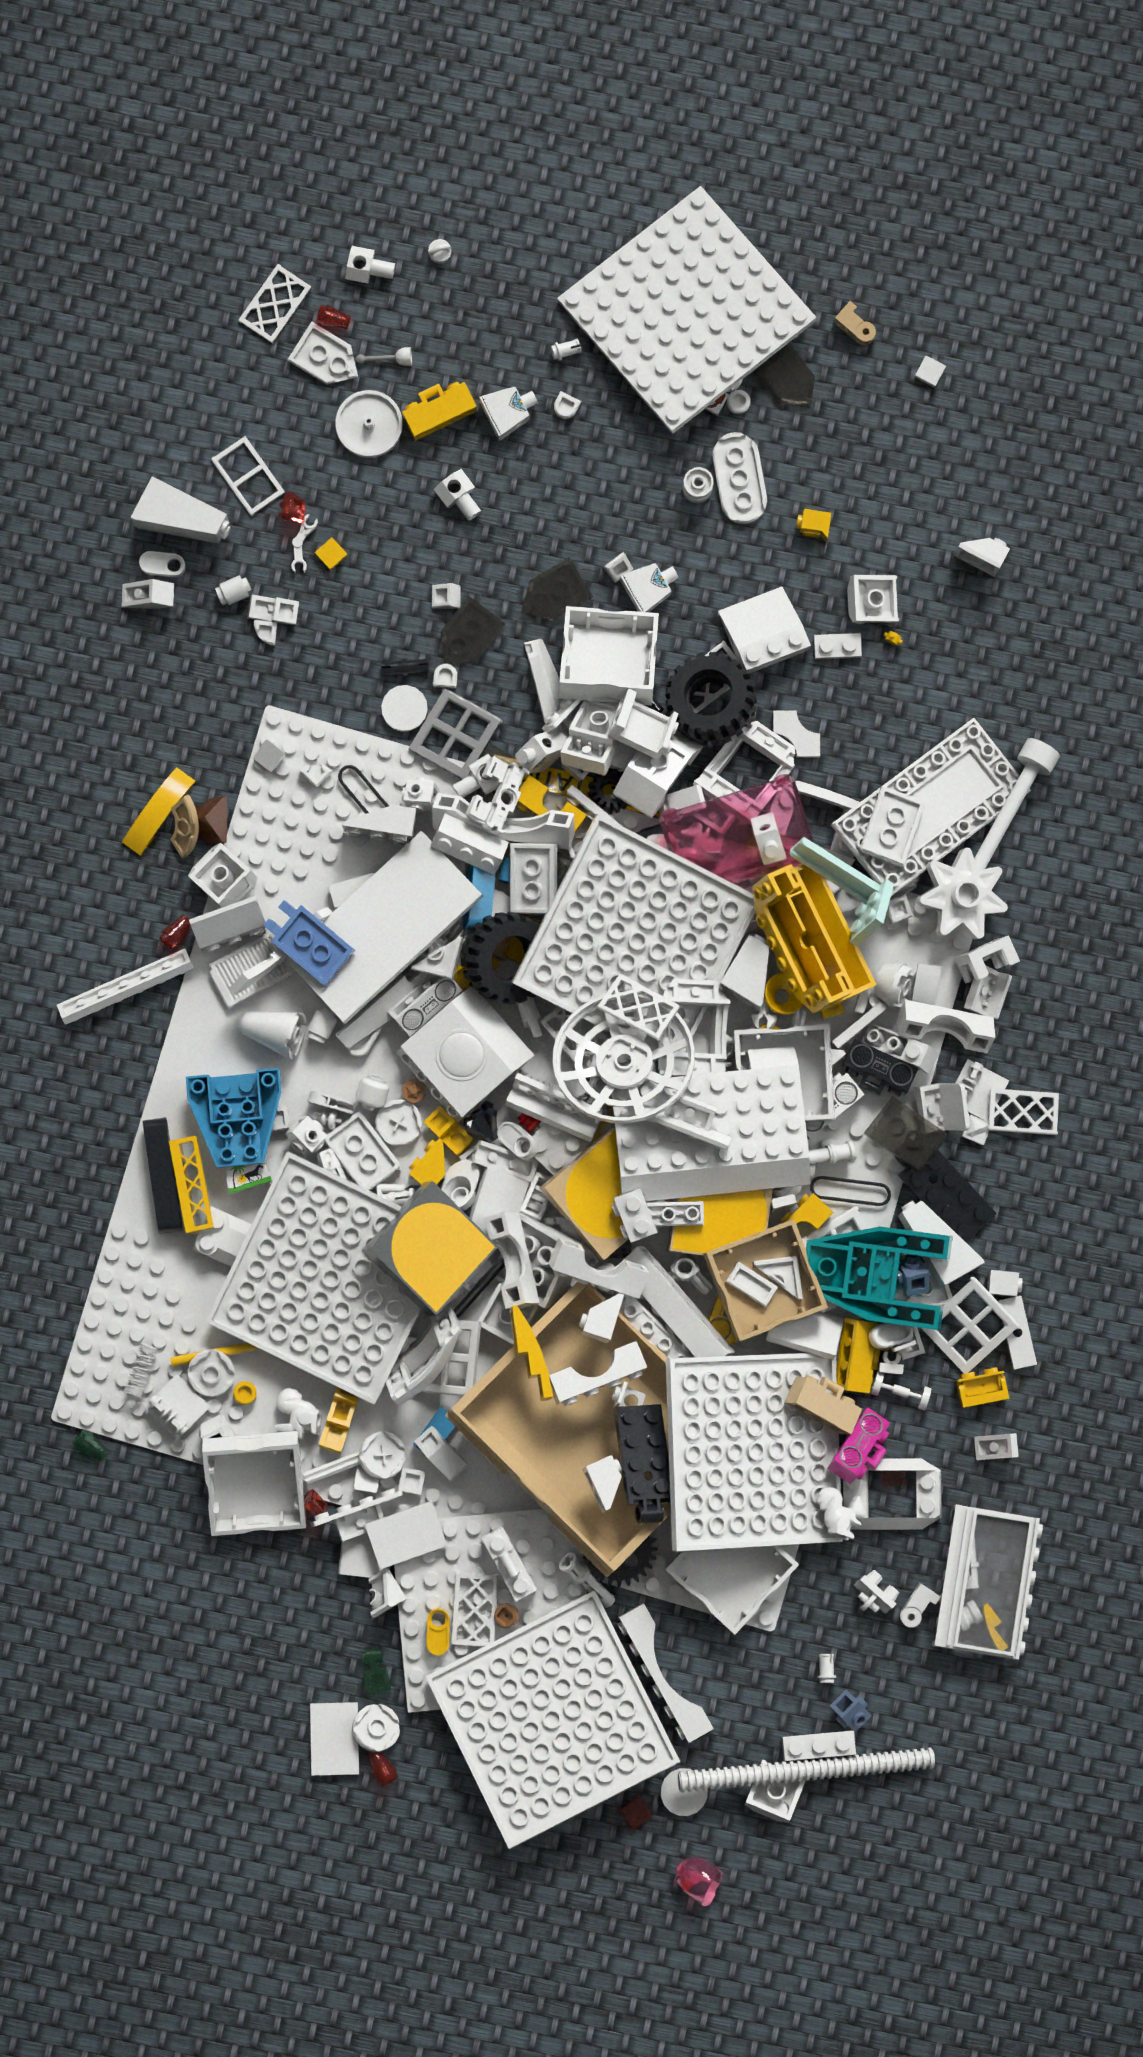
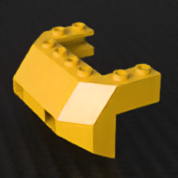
M790 864L767 874L752 886L757 924L763 929L767 937V945L773 950L777 958L778 968L784 972L787 978L789 990L811 1012L816 1013L835 1006L877 985L859 947L850 943L852 933L823 876L804 864L795 868Z

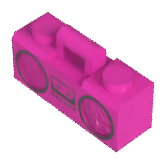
M867 1407L859 1416L852 1434L847 1435L827 1469L849 1484L856 1478L859 1480L862 1478L867 1470L865 1466L875 1470L886 1453V1449L881 1445L889 1435L886 1429L890 1423ZM870 1450L875 1452L872 1458L867 1456Z

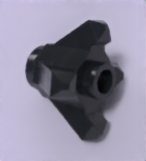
M485 1101L481 1104V1108L474 1110L470 1113V1116L464 1118L463 1126H465L464 1130L473 1134L479 1140L488 1143L498 1138L497 1110L494 1109L493 1103Z

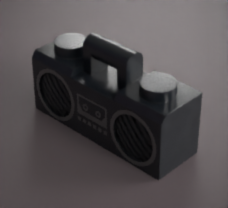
M857 1039L853 1040L842 1064V1067L846 1068V1073L854 1077H858L859 1074L863 1076L859 1087L879 1096L884 1086L888 1087L887 1091L895 1096L906 1095L919 1069ZM868 1076L881 1081L880 1085L867 1080Z

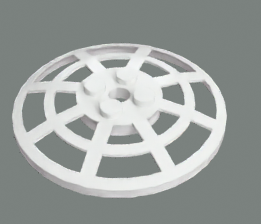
M637 994L640 1004L653 1001V998L646 994ZM605 995L600 996L582 1005L572 1013L562 1025L556 1037L553 1048V1068L559 1088L575 1108L589 1117L600 1121L634 1123L657 1116L680 1098L692 1078L695 1065V1049L688 1026L681 1016L676 1013L672 1021L682 1033L683 1039L670 1044L669 1039L663 1033L659 1039L663 1047L651 1051L647 1043L644 1042L647 1034L639 1030L636 1036L621 1035L618 1025L628 1024L604 1012L606 1021L593 1027L583 1037L572 1029L582 1018L598 1009L597 1005L600 1004ZM634 995L620 998L621 1003L636 1004ZM617 999L608 1001L605 1006L614 1010L612 1004H617ZM665 1004L658 1005L660 1012L664 1015L669 1014L672 1008ZM655 1006L650 1008L645 1019L657 1017ZM627 1017L634 1022L640 1021V1018ZM654 1023L645 1024L647 1029L655 1033L659 1029ZM609 1028L612 1038L605 1041L601 1046L591 1041L600 1032ZM566 1038L579 1045L575 1056L576 1071L561 1072V1053ZM687 1047L688 1066L683 1082L671 1079L674 1068L673 1053ZM585 1050L596 1055V1067L582 1068ZM667 1056V1067L664 1076L653 1072V1060ZM622 1058H629L631 1063L628 1066H620L618 1061ZM600 1076L602 1081L606 1083L600 1094L589 1085L586 1078ZM579 1080L583 1089L595 1099L588 1109L572 1096L566 1087L565 1081ZM646 1080L658 1084L650 1093L640 1097L637 1087ZM665 1087L677 1091L665 1104L645 1113L643 1103L656 1097ZM614 1089L628 1090L631 1100L619 1101L609 1099ZM604 1104L614 1107L633 1106L636 1116L611 1117L598 1114V1111Z

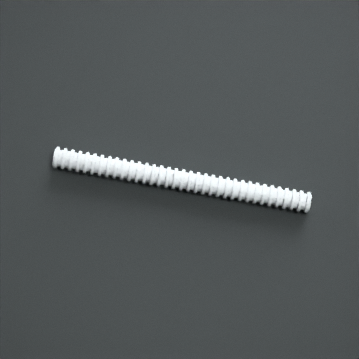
M920 1748L919 1751L913 1749L912 1752L910 1750H905V1752L899 1750L898 1753L891 1751L890 1754L888 1752L883 1754L877 1752L876 1755L869 1753V1756L862 1754L860 1757L856 1754L854 1757L848 1755L847 1758L840 1756L839 1759L835 1756L832 1759L826 1757L825 1760L818 1758V1761H815V1759L810 1761L804 1759L803 1762L796 1760V1763H793V1761H789V1763L782 1761L781 1764L775 1762L774 1765L767 1763L765 1766L761 1763L759 1766L753 1764L752 1767L745 1765L744 1768L741 1765L737 1768L731 1766L730 1769L723 1767V1770H720V1768L715 1770L709 1768L708 1771L701 1769V1772H698V1770L693 1772L687 1770L686 1773L679 1771L678 1787L681 1793H684L685 1790L692 1792V1789H695V1791L700 1789L706 1791L707 1788L714 1790L715 1787L721 1789L723 1786L727 1789L729 1786L736 1788L737 1785L743 1787L744 1784L747 1786H751V1784L758 1786L759 1783L765 1785L766 1782L773 1784L775 1781L779 1784L780 1781L787 1783L788 1780L795 1782L796 1779L800 1782L802 1779L809 1781L810 1778L817 1780V1777L820 1779H824V1777L831 1779L832 1776L838 1778L839 1775L842 1777H846V1775L853 1777L854 1774L860 1776L861 1773L864 1775H868V1773L874 1775L875 1772L882 1774L883 1771L889 1773L891 1770L894 1773L897 1770L904 1772L905 1769L911 1771L912 1768L914 1770H919V1768L925 1770L926 1767H929V1769L934 1768L935 1757L931 1748H927V1750Z

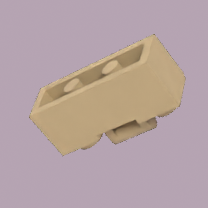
M809 1375L794 1379L784 1402L838 1434H852L862 1411V1408L855 1405L853 1399L846 1396L841 1398L844 1391L842 1386L826 1377H822L819 1382L818 1379ZM828 1389V1390L832 1391V1392H833V1395H831L830 1393L826 1392L825 1390Z

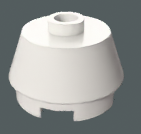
M885 963L875 976L877 985L874 986V994L888 1006L901 1008L904 1001L908 1000L904 997L907 995L909 988L914 986L916 972L912 971L913 968L908 967L907 963Z

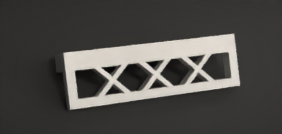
M517 1073L514 1079L513 1088L505 1103V1106L590 1143L601 1122L575 1108L561 1091ZM575 1098L582 1106L586 1107L587 1109L591 1106V1104H588L582 1100ZM600 1109L598 1114L603 1115L604 1110Z

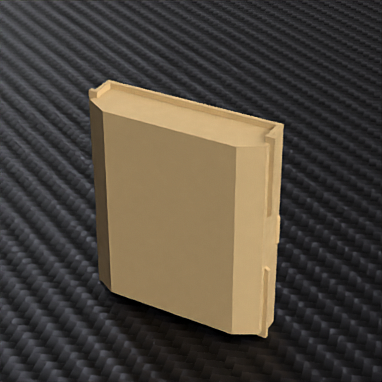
M577 1281L531 1328L541 1348L549 1375L572 1367L578 1374L585 1377L601 1376L609 1369L611 1353L615 1349L637 1341L647 1368L642 1371L643 1376L631 1381L627 1377L620 1380L621 1384L624 1381L628 1382V1388L644 1393L643 1405L661 1404L669 1457L666 1358L668 1357L654 1344H651L620 1313L618 1314L611 1340L608 1343L580 1335L582 1328L578 1326L582 1314H587L590 1308L606 1301V1299L590 1283L586 1285ZM513 1346L449 1410L445 1417L502 1474L507 1473L549 1514L548 1520L605 1577H608L662 1523H637L635 1518V1507L637 1504L632 1506L626 1505L622 1477L611 1508L602 1513L582 1470L586 1466L610 1455L620 1463L614 1408H612L614 1404L612 1395L615 1387L608 1389L607 1386L599 1388L598 1394L586 1398L585 1394L576 1397L577 1402L568 1406H564L563 1403L556 1405L553 1397L551 1400L541 1401L538 1378L528 1379L525 1355L516 1356ZM627 1395L624 1403L626 1406H637L638 1400L634 1395ZM644 1472V1478L650 1480L651 1474ZM668 1502L661 1503L664 1510L663 1521L671 1513V1503Z

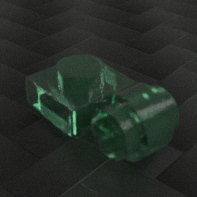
M367 1648L365 1652H362L364 1666L369 1665L371 1667V1670L363 1671L368 1695L392 1690L387 1666L378 1667L379 1663L383 1662L381 1648Z

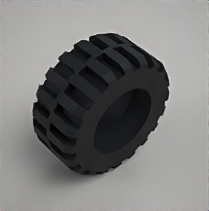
M710 652L709 656H705L704 653L696 654V659L691 660L689 657L684 660L686 664L683 667L680 665L674 670L676 673L675 677L670 676L668 680L670 687H667L665 690L667 710L670 716L673 712L678 713L676 722L679 724L677 729L691 741L696 739L698 744L706 745L707 741H710L712 746L719 745L721 740L728 743L732 741L731 737L736 734L739 737L743 733L742 728L744 726L749 727L751 724L750 716H755L756 707L754 704L757 703V695L754 685L746 669L736 659L732 661L729 655L722 654L719 657L717 652ZM711 682H720L731 688V700L721 712L715 715L703 716L693 712L691 709V698L701 686Z
M499 912L495 913L494 916L488 915L484 917V923L477 922L473 926L475 931L473 933L468 932L465 937L468 940L467 945H462L461 952L465 953V958H461V966L466 967V970L463 972L465 979L470 980L469 985L473 990L479 991L478 994L500 1003H523L527 1001V997L534 998L535 994L512 983L514 976L502 980L495 975L492 968V955L496 946L503 939L513 936L522 943L525 956L540 924L528 917L509 912L507 914Z

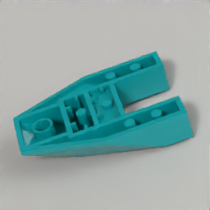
M879 1226L807 1240L806 1254L808 1263L817 1277L826 1300L869 1321L941 1330L944 1306L895 1300L901 1253L950 1260L953 1236Z

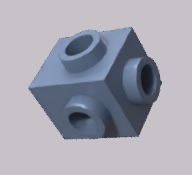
M920 1256L900 1260L897 1284L902 1285L906 1295L930 1291L929 1278L931 1273L928 1264H924Z
M847 1689L830 1705L838 1715L835 1719L843 1728L849 1726L854 1732L872 1716L865 1709L868 1704L859 1695L855 1698Z

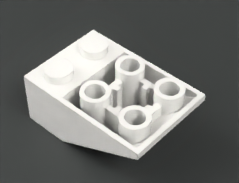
M391 805L342 822L343 831L347 832V836L361 838L362 834L371 836V840L384 841V838L393 839V843L406 845L414 837L417 812L416 808Z

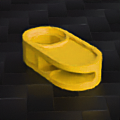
M434 1608L427 1617V1649L433 1655L438 1656L444 1654L449 1647L450 1617L443 1608ZM442 1613L445 1616V1623L441 1626L434 1625L432 1622L433 1614Z

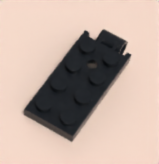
M909 1138L892 1154L905 1167L897 1176L920 1201H923L966 1243L997 1214L932 1143L922 1151ZM933 1174L936 1175L937 1181L930 1183L929 1177Z
M661 1404L615 1407L613 1411L626 1505L632 1506L637 1504L635 1507V1518L638 1524L662 1522L664 1510L661 1503H671L669 1457ZM644 1472L651 1474L650 1480L644 1478Z

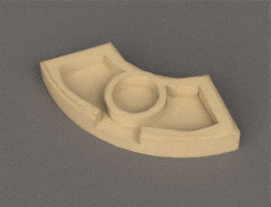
M190 795L184 796L171 807L175 817V831L170 840L181 858L187 857L193 851L199 832L197 811Z

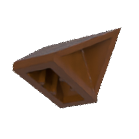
M227 796L210 798L196 808L199 822L198 837L209 845L227 843Z

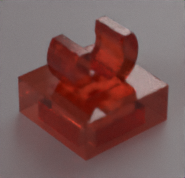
M292 492L284 494V501L279 503V507L283 508V513L278 514V517L284 521L292 520L296 524L305 522V500Z

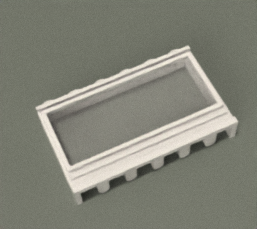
M956 1504L953 1506L954 1518L950 1527V1544L946 1553L947 1564L946 1570L943 1573L944 1583L939 1599L940 1610L936 1620L937 1630L932 1646L1019 1660V1655L1023 1656L1025 1650V1642L1022 1641V1635L1028 1629L1029 1618H1025L1026 1608H1031L1032 1595L1029 1594V1588L1035 1582L1036 1571H1032L1033 1561H1038L1039 1548L1036 1547L1037 1538H1041L1043 1525L1039 1524L1040 1518Z

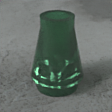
M84 1429L79 1432L72 1443L76 1447L75 1450L97 1458L100 1461L109 1450L89 1430L85 1431Z

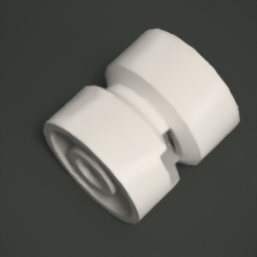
M701 467L689 470L685 474L682 486L685 498L693 503L706 501L711 495L714 484L711 473Z

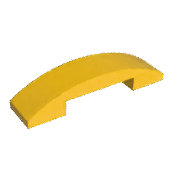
M176 767L137 817L122 843L141 856L155 838L154 835L171 814V807L188 793L196 781Z

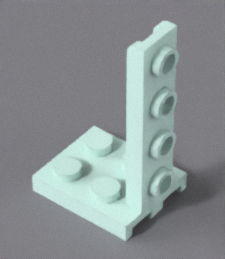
M805 837L791 848L790 855L792 858L862 901L855 911L857 917L850 929L852 932L850 943L859 946L884 923L894 883L886 879L879 885Z

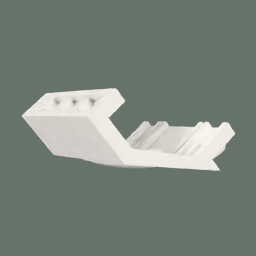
M469 987L446 1005L402 1044L401 1048L396 1052L401 1060L413 1071L418 1080L427 1087L433 1097L440 1102L457 1123L516 1070L521 1069L534 1056L487 1000L478 994L479 991L473 990L472 987Z

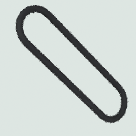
M346 765L340 769L338 774L340 784L365 814L369 812L342 780V772L346 769H354L385 807L389 806L357 767Z
M817 1176L810 1184L811 1193L824 1200L883 1206L891 1198L889 1187L883 1183ZM819 1179L881 1186L887 1190L888 1196L881 1203L820 1196L815 1193L813 1186Z
M503 1257L493 1264V1266L485 1273V1275L470 1290V1292L463 1298V1300L455 1307L453 1311L456 1313L458 1309L466 1302V1300L473 1294V1292L488 1277V1275L496 1268V1266L503 1261L502 1265L497 1269V1271L482 1286V1288L467 1303V1305L456 1315L457 1318H459L470 1307V1305L477 1299V1297L485 1290V1288L505 1267Z

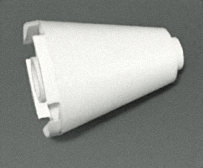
M247 1011L245 1015H241L238 1028L241 1029L243 1035L286 1058L293 1059L292 1055L296 1056L302 1046L305 1033L301 1032L302 1025L306 1026V1016L303 1013Z

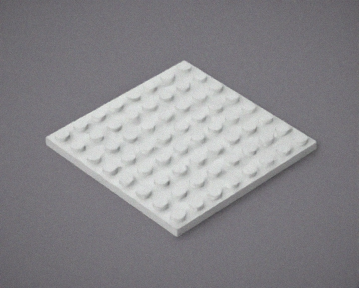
M701 186L557 298L562 307L672 434L817 321L816 316Z
M596 814L512 983L571 1013H574L587 1002L606 995L619 974L663 996L672 979L710 980L720 983L755 914L753 894L617 823ZM623 982L618 986V992L632 990L631 986ZM618 1003L612 1004L614 1010L619 1009ZM621 1003L622 1008L636 1005L635 1003ZM678 1004L680 1009L677 1013L684 1020L693 1037L708 1006ZM651 1007L641 1009L643 1019L646 1018ZM596 1009L583 1019L598 1025L606 1021L604 1011ZM638 1010L624 1013L625 1017L640 1018ZM671 1021L670 1044L683 1039L682 1033L673 1021ZM618 1025L621 1035L636 1036L639 1031L630 1025ZM647 1035L644 1042L647 1043L650 1050L658 1049V1040ZM687 1047L684 1048V1049H681V1050H679V1051H677V1052H684V1053H685Z
M287 1151L205 1322L375 1405L421 1309L404 1293L400 1285L393 1278L385 1274L362 1250L385 1225L396 1217L402 1206Z
M810 1353L666 1358L672 1551L843 1542V1539L828 1534V1528L824 1521L825 1511L820 1510L817 1503L818 1494L823 1488L833 1487L841 1493L840 1477L827 1469L839 1450V1434L784 1403L796 1377L809 1375L818 1379L819 1382L822 1377H826L837 1383L836 1356L834 1360ZM828 1389L825 1390L826 1392H828V1393H830L831 1395H833V1392H832V1391H830V1390H828Z
M543 1508L438 1518L447 1546L394 1565L396 1582L406 1597L405 1600L398 1604L408 1712L440 1710L441 1708L425 1676L484 1647L451 1644L456 1573L499 1575L497 1608L506 1603L513 1604L519 1611V1620L516 1625L510 1628H502L496 1623L494 1641L587 1594V1590L581 1584L574 1583L571 1580V1576L559 1568L560 1560L568 1553H575L578 1560L584 1564L583 1554L548 1520L549 1514ZM501 1526H504L537 1587L535 1592L518 1601H515L482 1540L483 1536ZM460 1578V1590L464 1594L474 1584L467 1578ZM484 1580L480 1584V1587L487 1595L493 1592V1580ZM477 1588L466 1596L475 1607L485 1599ZM463 1599L459 1602L458 1615L464 1618L472 1609ZM489 1601L478 1609L486 1620L491 1617L492 1605ZM434 1608H443L450 1617L449 1647L444 1654L437 1656L430 1653L427 1649V1617ZM439 1612L433 1614V1624L436 1626L443 1625L445 1623V1616ZM476 1613L464 1621L473 1632L484 1623ZM462 1624L457 1628L458 1640H465L471 1635ZM485 1626L476 1635L481 1641L490 1642V1629Z
M595 1590L425 1676L509 1849L680 1763Z

